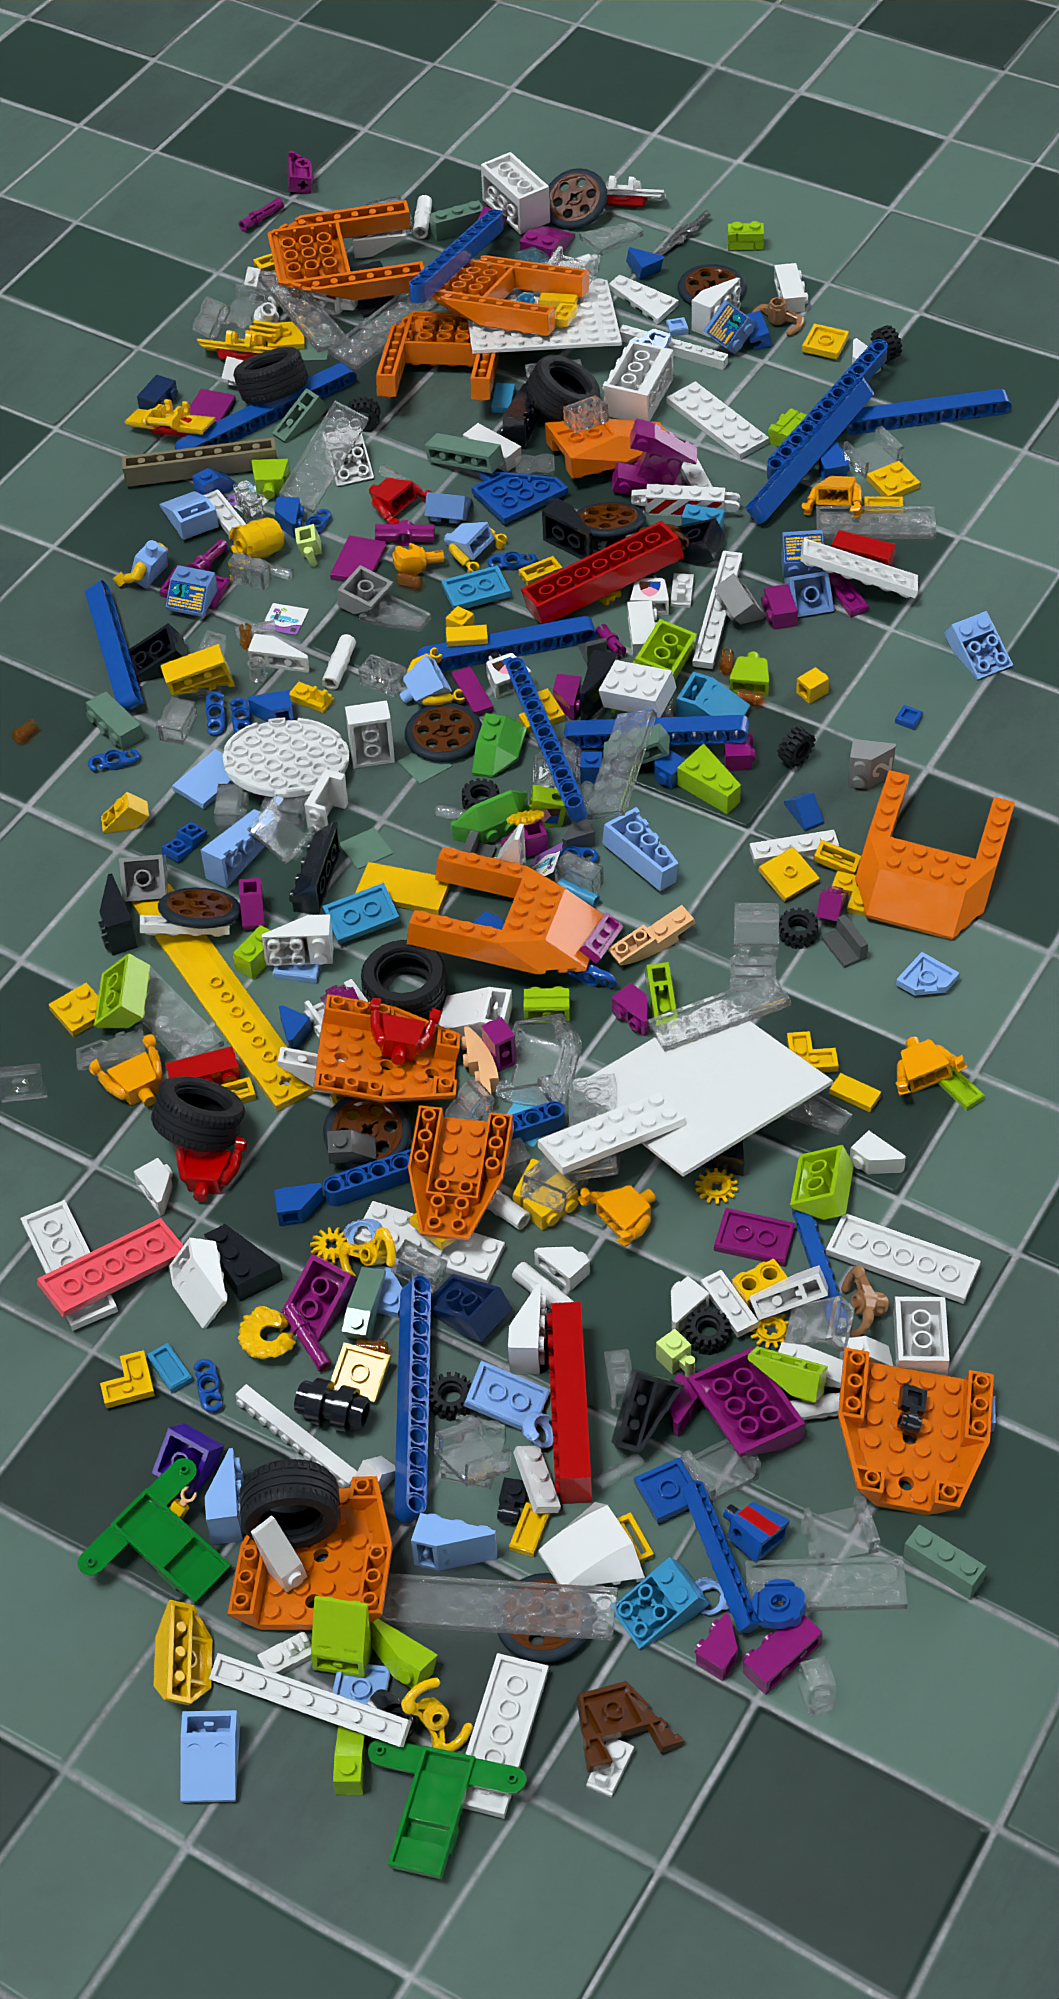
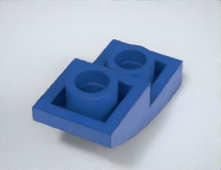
M189 822L177 830L176 838L162 846V854L176 862L181 861L199 845L206 836L207 830L193 822Z

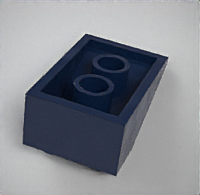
M452 1274L431 1296V1315L464 1337L480 1342L488 1337L490 1332L512 1310L501 1287Z

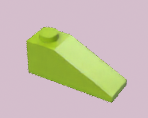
M669 962L646 965L644 970L656 1032L666 1031L678 1024Z
M758 1346L748 1354L750 1362L791 1396L798 1397L803 1402L816 1403L824 1394L828 1366Z
M380 1619L370 1624L372 1648L393 1678L412 1689L415 1685L433 1675L438 1656L436 1653Z
M338 1725L334 1755L333 1784L335 1794L363 1795L366 1735Z

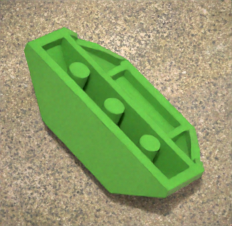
M486 713L476 742L472 776L494 778L499 772L518 761L527 727L512 716Z
M509 790L471 806L457 820L450 823L451 838L454 841L466 842L470 830L479 831L480 843L488 844L509 835L518 825L507 823V818L512 814H517V812L528 810V793L526 791Z

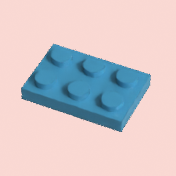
M498 565L441 580L442 588L453 610L457 606L467 609L511 597V590Z
M384 883L322 906L325 915H330L332 931L338 945L400 921Z

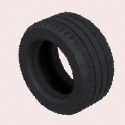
M281 347L254 355L237 365L233 374L241 399L247 404L253 405L264 404L287 397L303 388L307 384L309 377L302 355L294 347Z
M550 355L540 359L525 384L526 394L531 404L540 413L555 422L587 420L600 399V388L593 375L577 362L562 356Z
M407 940L392 941L374 950L367 957L361 969L362 992L368 1002H371L373 998H381V1004L395 1006L426 1020L429 1019V1013L432 1011V1008L440 1010L445 1003L448 992L446 966L440 954L435 950L409 945ZM405 972L420 974L427 980L421 988L405 993L392 992L382 986V983L387 978Z
M180 1076L168 1079L159 1087L151 1120L155 1130L173 1144L194 1151L215 1153L227 1150L235 1144L236 1136L238 1137L243 1122L245 1109L241 1099L226 1087L202 1078Z
M302 1459L273 1461L253 1470L240 1487L241 1526L254 1542L251 1531L270 1516L275 1518L293 1549L304 1548L321 1542L335 1530L340 1522V1497L337 1479L326 1467L316 1462Z

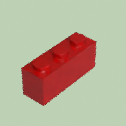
M842 530L837 532L831 544L833 548L889 566L892 565L895 558L896 544Z
M233 1046L165 1063L169 1079L180 1076L196 1077L220 1085L241 1079Z

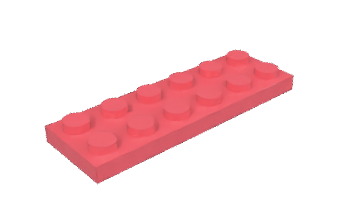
M159 1218L37 1278V1285L64 1318L171 1264L184 1245L165 1222Z

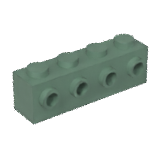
M436 433L425 444L429 462L493 473L504 462L500 444Z

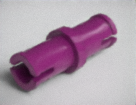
M601 624L604 630L598 626L596 633L601 639L606 638L607 648L617 653L618 658L621 655L617 651L623 656L626 653V648L620 643L619 637L612 633L606 624Z

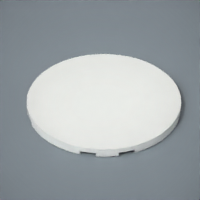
M285 717L268 719V722L259 725L256 722L235 733L227 741L222 758L225 773L239 787L263 796L287 798L311 794L325 769L344 774L349 764V749L347 743L342 740L341 735L325 724L303 718H298L297 721L285 720Z

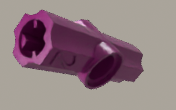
M401 520L397 524H375V540L396 541L401 546H409V543L434 542L435 525H414L409 520Z

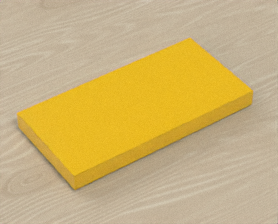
M368 862L355 893L384 883L395 907L439 915L451 884L435 880L436 875Z

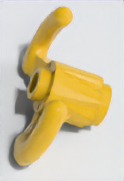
M385 1227L378 1228L375 1231L374 1239L361 1245L350 1242L343 1243L339 1248L341 1268L355 1275L349 1263V1255L360 1258L361 1262L366 1266L384 1265V1263L389 1267L395 1266L396 1249L389 1230Z
M438 1678L424 1680L415 1685L406 1694L401 1702L402 1710L408 1715L412 1714L419 1717L420 1721L430 1732L432 1747L455 1752L468 1740L473 1730V1725L471 1723L464 1724L459 1735L452 1742L446 1744L444 1727L449 1719L447 1708L434 1697L422 1699L420 1702L415 1701L420 1694L437 1688L440 1685Z

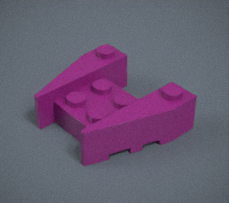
M636 418L630 432V449L643 452L637 466L621 462L617 463L612 475V491L631 496L632 490L647 489V484L683 486V478L678 477L683 462L697 464V447L687 441L679 440L670 431L668 433L665 432L656 423Z

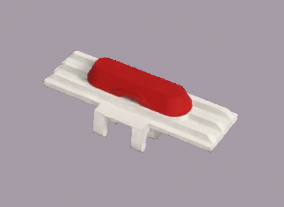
M609 176L608 187H606L607 201L605 206L644 207L646 201H663L666 199L664 190L642 189L641 182L634 177H629L628 185H617L615 176ZM592 191L588 194V198H593L596 196L595 191Z

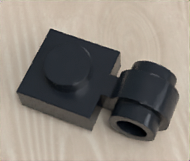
M906 1383L900 1387L898 1410L905 1411L906 1413L899 1415L897 1427L901 1428L902 1432L913 1434L918 1433L922 1426V1419L918 1418V1416L921 1417L926 1411L927 1390Z
M504 1477L499 1496L500 1505L497 1512V1520H502V1523L512 1525L513 1522L518 1523L520 1508H524L528 1495L523 1480Z

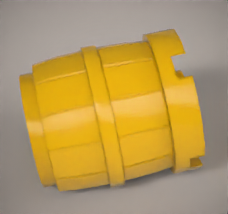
M267 517L253 520L243 526L233 527L229 531V540L233 539L234 544L231 546V550L241 564L249 565L254 563L255 560L268 558L270 555L280 551L284 546L283 531L278 522L273 518Z

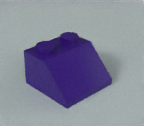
M185 1423L170 1427L165 1435L152 1474L160 1477L176 1460L181 1458L193 1461L197 1469L196 1476L186 1486H189V1488L185 1492L193 1496L216 1469L224 1445Z

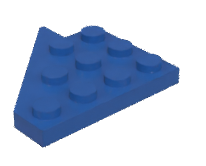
M478 471L479 478L483 482L471 487L472 494L504 525L552 502L555 498L568 494V487L557 477L497 471L493 473Z

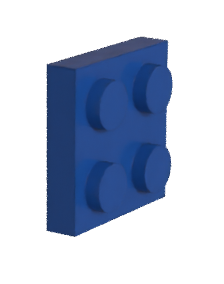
M676 1458L634 1477V1484L657 1524L689 1509L681 1488L688 1484L692 1478L680 1458Z

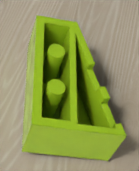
M702 744L677 767V785L725 814H728L740 803L741 784L705 744Z

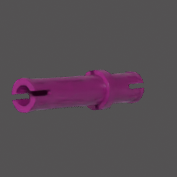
M276 198L256 212L252 211L249 213V216L238 222L240 229L246 231L254 225H259L263 219L284 207L283 201L280 198Z
M295 1303L285 1306L282 1314L289 1322L291 1332L299 1338L317 1370L323 1371L327 1369L331 1361L312 1333L310 1323L303 1318Z

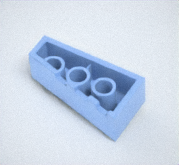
M637 807L604 824L602 844L650 884L661 891L676 883L679 863L668 848L660 843L659 836L656 832L653 833L651 831L649 823L646 819H642Z
M253 809L203 847L201 855L206 879L224 888H228L277 834L275 819Z

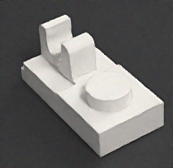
M674 573L670 607L691 608L694 574Z
M301 1632L258 1654V1661L263 1669L282 1675L311 1659L312 1644L305 1632Z
M617 1738L609 1740L605 1744L613 1760L611 1766L592 1772L586 1784L588 1788L611 1798L634 1753V1746Z

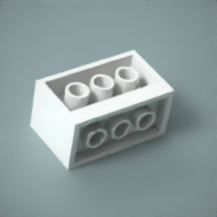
M509 152L481 164L483 201L492 209L501 210L503 215L508 217L506 222L520 235L528 230L550 223L549 186L515 155Z
M631 340L628 346L624 347L621 358L617 359L614 370L610 371L609 379L603 384L605 416L622 420H636L637 418L650 421L673 381V349Z

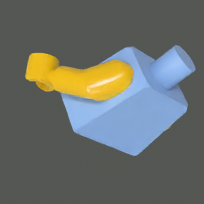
M488 522L459 525L452 533L445 535L444 541L449 546L448 549L451 555L462 566H466L468 568L467 573L474 572L473 570H479V564L477 562H470V560H474L493 540H495V547L497 549H503L504 545H506L507 537L502 533L495 534L496 531L489 527Z
M153 540L148 541L134 557L131 573L124 575L121 571L112 579L119 587L124 583L135 582L146 589L168 566L167 547Z
M432 648L429 655L424 654L411 661L407 674L403 677L407 689L400 693L401 699L406 704L413 699L425 706L452 703V701L456 704L464 702V697H456V695L462 694L463 691L461 689L455 690L454 694L451 695L450 692L452 690L437 665L442 660V654L434 656L438 653L437 648Z

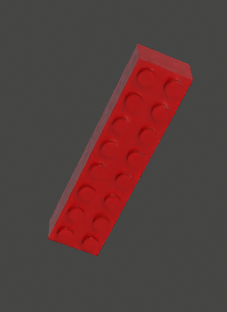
M663 521L653 524L522 588L521 592L526 608L540 624L554 622L684 558L680 539Z
M581 1302L551 1303L552 1313H547L555 1492L556 1494H561V1504L592 1503Z

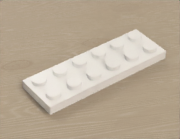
M696 381L667 397L668 405L739 460L769 444L768 436Z
M806 538L802 542L800 561L807 566H817L829 573L836 572L847 579L854 578L860 580L865 585L873 584L879 586L884 591H894L906 598H915L918 593V575Z
M656 1092L538 1139V1148L563 1175L685 1125V1118L660 1092Z
M65 1200L20 1218L45 1274L90 1253ZM110 1294L66 1316L73 1331L118 1312V1309Z
M372 1201L363 1219L377 1220L381 1223L382 1227L389 1230L395 1243L396 1257L488 1284L505 1249V1242L473 1232L469 1241L456 1240L441 1250L425 1236H421L420 1232L409 1224V1217L413 1213ZM359 1227L354 1237L355 1244L359 1245L372 1239L368 1227Z
M849 1214L841 1217L826 1248V1255L856 1266L861 1265L864 1269L962 1304L966 1300L981 1263L980 1260Z
M497 1653L466 1751L467 1755L520 1768L548 1676L549 1666ZM471 1786L468 1788L463 1808L505 1819L512 1794Z

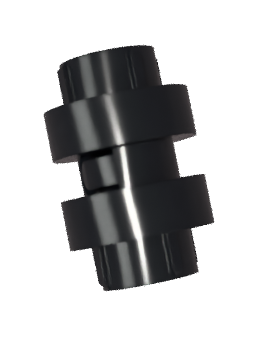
M316 1378L314 1382L307 1380L302 1382L298 1387L294 1400V1410L296 1413L304 1415L306 1422L321 1426L327 1419L330 1420L331 1429L346 1433L351 1428L360 1430L365 1426L371 1406L369 1398L360 1395V1389L342 1385L337 1391L333 1381Z

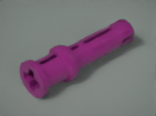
M222 539L218 540L205 554L198 555L194 562L189 563L187 567L208 571L211 568V563L228 549L227 542Z

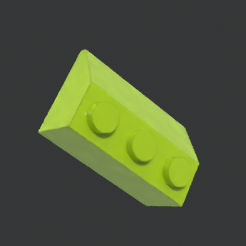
M659 619L636 656L635 662L640 665L671 670L674 680H676L694 650L697 634Z
M128 953L102 973L94 1021L95 1027L130 1028L143 1019L145 1015V1000L148 995L147 985L150 980L149 964Z
M843 1145L799 1155L790 1202L792 1209L823 1220L846 1215L854 1164Z

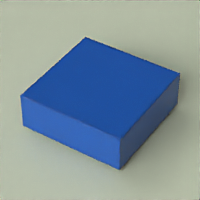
M904 705L895 718V724L914 730L923 717V711Z

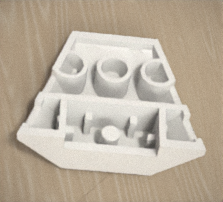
M594 1502L539 1549V1555L563 1592L595 1588L597 1584L612 1582L613 1585H618L621 1581L636 1579L637 1582L645 1579L633 1542L606 1504Z

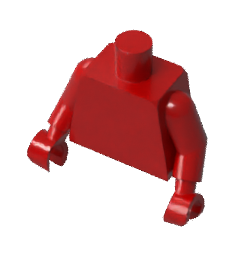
M386 478L379 485L373 484L369 488V494L372 498L371 504L382 518L387 521L386 524H397L400 520L394 517L416 500L417 496L421 497L426 504L427 492H431L430 490L424 492L420 486L411 480Z
M373 998L369 1004V1011H372L370 1016L371 1033L375 1043L381 1049V1054L385 1057H390L392 1063L396 1065H402L405 1060L413 1061L415 1055L422 1053L431 1042L436 1030L435 1025L436 1023L439 1024L441 1011L432 1008V1011L429 1013V1023L426 1026V1021L389 1014H382L381 1018L379 1014L381 998Z
M236 1136L233 1154H231V1151L226 1150L215 1153L185 1150V1148L177 1145L175 1152L179 1177L182 1182L187 1184L188 1191L194 1192V1200L205 1202L208 1194H220L224 1186H227L239 1171L243 1158L241 1156L242 1152H245L248 1147L247 1142L243 1138Z

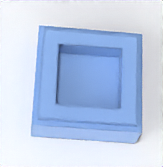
M684 317L666 320V326L671 336L688 334L689 329Z

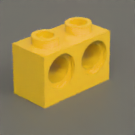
M772 1259L768 1262H761L754 1269L747 1272L739 1273L732 1279V1285L749 1309L754 1311L750 1296L788 1277L776 1260Z

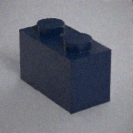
M156 375L137 396L139 409L149 410L155 408L158 404L165 405V399L175 400L178 396L176 380Z

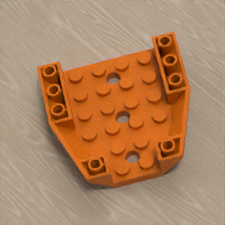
M327 994L321 1025L313 1091L378 1103L449 1100L455 1098L457 1086L455 1066L460 1047V1033L436 1024V1030L426 1049L422 1053L416 1054L413 1061L405 1060L402 1065H396L392 1063L390 1057H385L381 1054V1049L375 1043L372 1036L370 1024L372 1011H369V1004L371 1002ZM380 1005L379 1014L381 1018L382 1014H389L426 1021L425 1026L429 1023L428 1020L395 1006ZM336 1059H341L345 1062H339ZM382 1067L389 1068L390 1070H384Z
M845 1347L838 1419L857 1491L878 1507L921 1515H932L959 1509L990 1443L994 1374L969 1370L965 1379L869 1362L870 1352ZM904 1383L927 1390L926 1411L921 1417L918 1416V1418L922 1419V1426L918 1433L909 1434L902 1432L901 1428L897 1427L899 1415L906 1413L905 1411L898 1410L899 1391ZM902 1436H912L915 1440V1443L907 1444L906 1442H904ZM907 1481L912 1489L903 1490L899 1486V1482Z
M377 1476L352 1477L351 1488H339L340 1522L335 1530L321 1542L308 1547L294 1549L308 1577L289 1592H286L269 1574L256 1543L246 1535L240 1545L228 1616L260 1630H312L314 1608H309L308 1605L315 1599V1596L368 1604L370 1624L381 1617L393 1544ZM328 1554L324 1561H316L319 1555Z

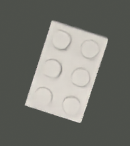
M615 660L599 689V694L603 706L606 708L660 718L677 687L671 670Z
M387 700L345 707L353 768L395 763L391 718Z
M895 1297L893 1317L896 1367L947 1376L949 1347L945 1297Z

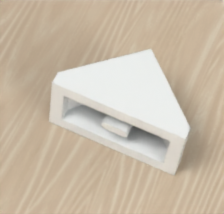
M382 1456L363 1460L355 1477L377 1476L382 1493L395 1479V1465Z

